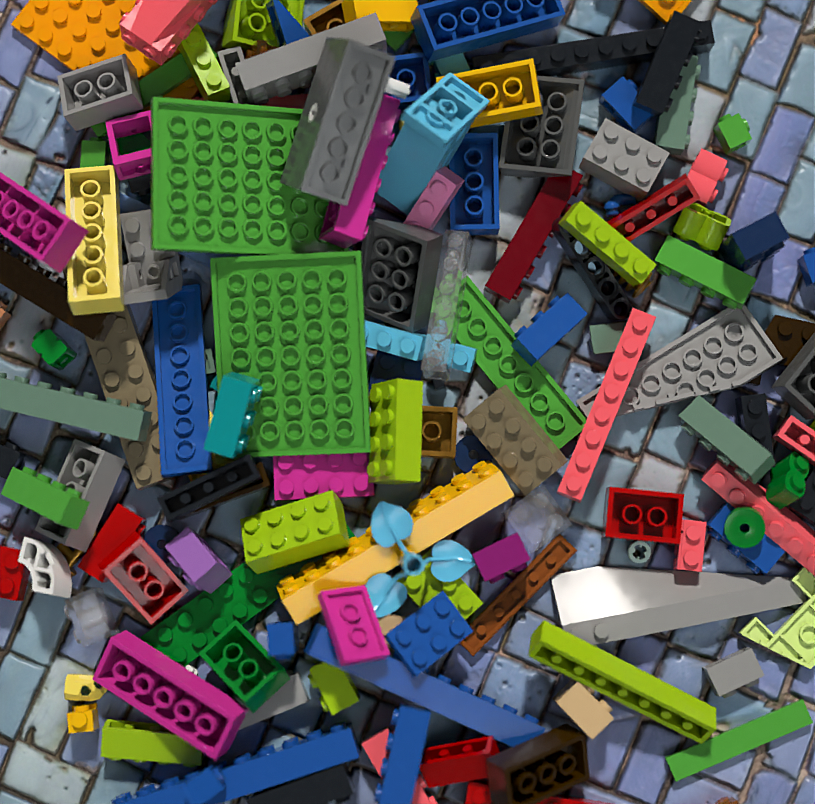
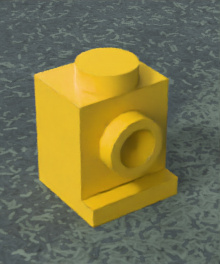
M97 703L72 706V711L67 713L69 734L94 731L99 728Z

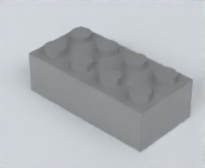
M74 439L56 481L67 485L66 491L69 487L82 493L81 498L90 502L78 530L61 525L41 515L35 531L64 545L86 552L126 460Z

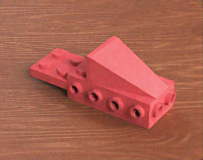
M136 0L135 7L130 13L126 12L120 20L121 39L162 66L175 53L179 44L189 36L194 26L204 18L209 8L216 4L218 0Z

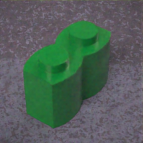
M794 451L778 461L774 468H771V482L766 489V499L768 502L782 509L803 496L805 492L804 478L809 473L808 459Z

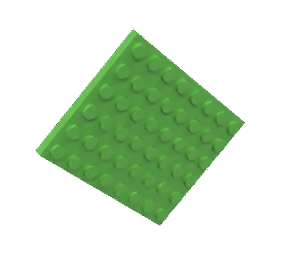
M152 97L151 250L259 256L349 251V247L345 249L319 239L329 203L328 199L280 183L303 109Z
M362 251L210 258L218 393L223 376L230 372L260 379V387H263L259 402L256 401L253 411H256L254 423L247 430V435H250L246 450L243 449L242 453H239L234 458L244 457L248 454L252 455V457L371 452Z

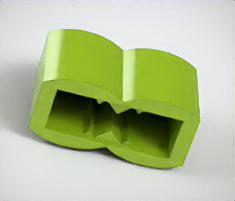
M694 202L682 209L673 232L684 241H696L704 250L718 251L730 227L731 219Z

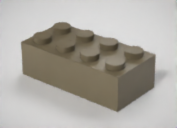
M507 385L496 390L463 418V421L525 496L568 462V459Z

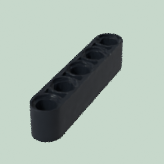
M563 216L557 218L552 224V232L605 316L610 320H624L628 318L632 311V305L606 263L583 244L582 253H577L575 243L580 241L569 232L565 233L562 230V226L558 223ZM590 262L596 267L594 274H591L588 270ZM603 283H606L609 287L606 295L601 291ZM616 303H619L622 308L619 316L614 311Z

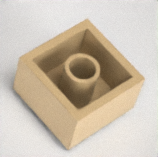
M571 679L552 699L593 740L614 719L610 714L612 708L600 697L595 699L592 696L595 692L592 688Z

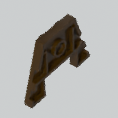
M779 315L772 317L764 332L783 358L782 362L777 365L787 367L814 334L815 323ZM762 374L746 384L759 386Z

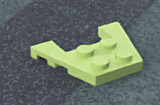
M802 566L790 580L808 599L774 634L757 617H753L739 633L808 669H812L815 666V577Z

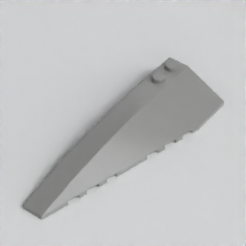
M596 566L554 574L550 578L560 628L592 645L801 604L806 601L805 594L790 580L792 577Z

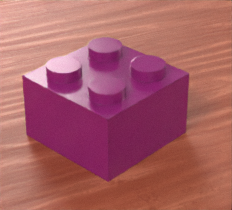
M518 532L472 554L476 562L475 566L484 582L489 580L490 584L505 578L503 573L509 570L512 573H516L528 567L526 562L531 560Z

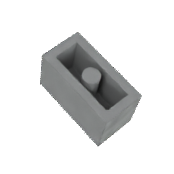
M750 647L740 649L702 667L714 694L719 697L723 696V698L736 694V689L743 685L748 688L760 682L758 678L765 676Z

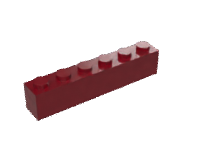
M573 170L572 176L548 177L485 284V291L508 304L511 299L517 300L523 290V287L520 286L524 278L529 279L535 269L532 263L536 257L541 259L548 246L544 245L548 236L554 237L552 232L553 222L567 213L572 206L568 203L572 195L577 197L581 191L583 184L580 181L583 175Z

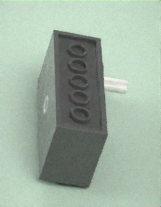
M326 38L280 183L347 206L384 92L402 99H406V96L410 93L409 84L389 77L396 58L395 56L350 39Z

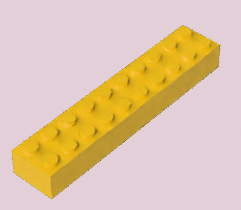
M489 460L486 462L480 461L472 467L473 470L466 474L456 475L451 479V483L444 487L438 486L430 491V495L424 499L419 498L412 501L408 505L409 508L405 510L413 520V529L409 537L400 539L408 552L417 554L512 498L514 494L501 470ZM370 526L366 529L365 534L358 538L356 536L350 538V546L325 553L322 556L323 558L316 563L310 562L304 565L301 571L294 576L288 575L281 579L280 584L276 588L296 625L322 611L317 597L320 591L362 586L373 575L386 573L401 564L404 554L395 542L390 547H382L373 538Z

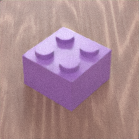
M189 527L185 528L165 546L170 552L169 560L177 568H181L184 572L182 574L183 577L199 591L204 589L211 594L233 575L209 544Z

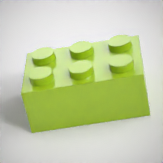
M432 548L422 557L423 560L433 557ZM432 562L427 563L420 574L414 576L408 574L406 577L397 580V582L405 585L407 594L419 607H422L441 591H444L465 620L483 604L461 578L451 582L438 580L431 572Z

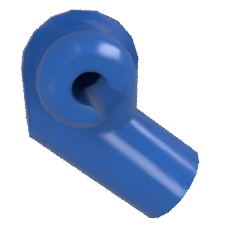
M628 194L612 196L604 205L606 216H617L619 214L618 207L635 205V197Z

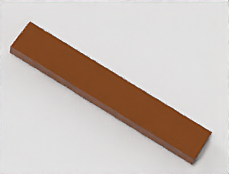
M559 533L528 567L469 624L473 632L459 643L474 656L577 550Z

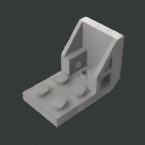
M151 209L120 214L129 263L123 266L124 305L168 299L181 291L183 277L178 251L151 250Z

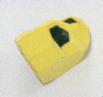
M67 674L64 697L65 700L95 701L100 699L108 690L92 680L94 675Z

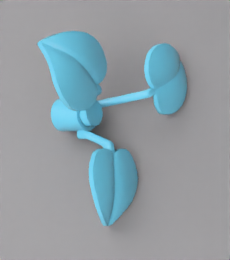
M383 501L378 503L372 514V536L382 547H390L396 542L404 556L401 559L403 571L395 575L393 579L386 573H378L369 578L365 585L377 618L393 613L406 600L407 589L405 585L397 582V580L406 577L408 574L413 576L420 574L427 563L432 562V574L443 582L457 580L476 565L472 554L464 546L453 540H440L436 542L431 550L433 557H428L424 560L416 553L408 552L400 539L409 537L413 529V520L405 509Z

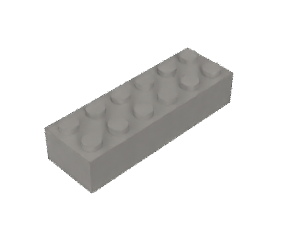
M376 12L235 63L249 104L263 105L272 97H284L291 94L294 89L311 87L327 37L350 39L387 53L386 37Z

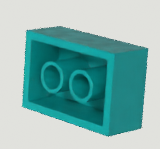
M230 372L223 376L203 450L234 458L239 453H242L243 449L246 450L250 435H247V430L250 425H253L256 417V411H253L256 401L259 402L263 387H260V379L235 372Z

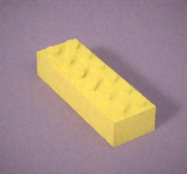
M114 165L64 169L66 216L89 231L67 263L68 302L73 315L125 311L119 179Z

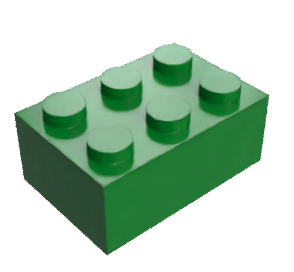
M237 620L233 621L198 653L206 665L252 713L257 711L290 680L287 672L272 655L269 656L268 651Z

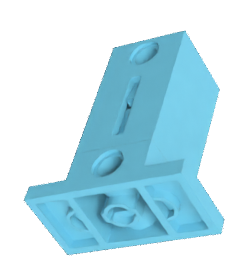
M451 72L443 77L404 111L401 119L405 123L388 153L385 168L381 169L379 178L382 181L377 192L378 195L388 200L400 211L409 215L436 171L449 165L474 119L487 107L490 100Z

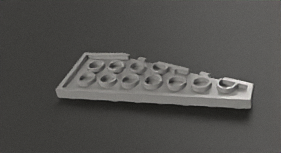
M745 304L742 310L727 308L640 361L636 366L616 417L693 399L698 395L705 396L741 387L782 362L783 358ZM600 386L576 401L577 406L586 419Z

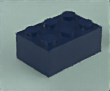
M775 211L732 233L720 245L718 250L726 264L745 272L757 264L759 260L763 263L774 257L776 253L785 247L784 242L790 236Z

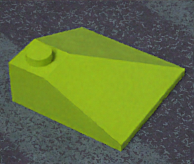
M230 0L224 22L222 47L230 49L241 46L242 52L262 54L279 48L266 4L271 0ZM279 0L302 26L304 0Z

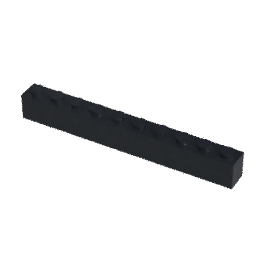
M711 20L700 21L702 23L699 30L702 31L698 43L691 46L689 52L692 55L708 53L714 46L715 40ZM665 27L472 57L471 69L476 70L533 58L537 76L554 77L650 62Z

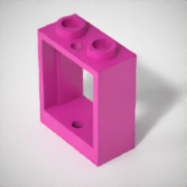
M151 110L105 121L113 165L119 181L150 174L151 148L120 156L117 138L150 131Z

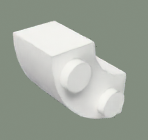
M24 537L18 562L26 565L31 572L33 580L32 591L70 598L72 578L69 565L63 554L50 543Z

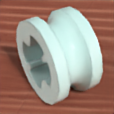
M636 541L629 545L627 555L631 561L643 563L649 559L651 550L647 543ZM636 545H639V548L643 546L645 549L642 553L644 556L642 559H639V556L636 558L633 556Z

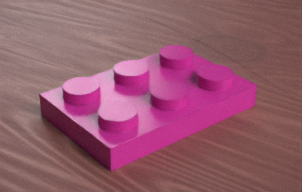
M365 585L320 591L317 597L341 666L386 659L390 655Z

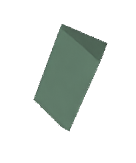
M628 320L590 325V344L593 354L615 352Z

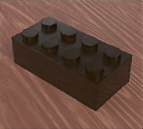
M567 723L486 759L491 804H537L590 779L586 733Z

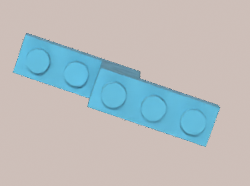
M365 320L366 347L415 361L425 360L472 373L478 350L476 348Z

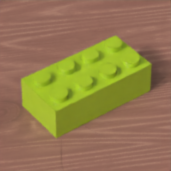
M397 378L371 384L369 394L371 401V452H369V464L367 467L368 483L398 485L420 482L423 381Z
M333 490L240 519L245 561L256 574L350 546L343 503Z

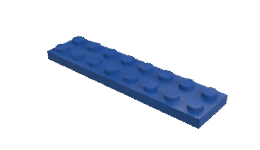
M200 284L184 285L181 291L168 299L152 301L160 461L163 478L213 471L212 452L203 450L210 426L202 292Z

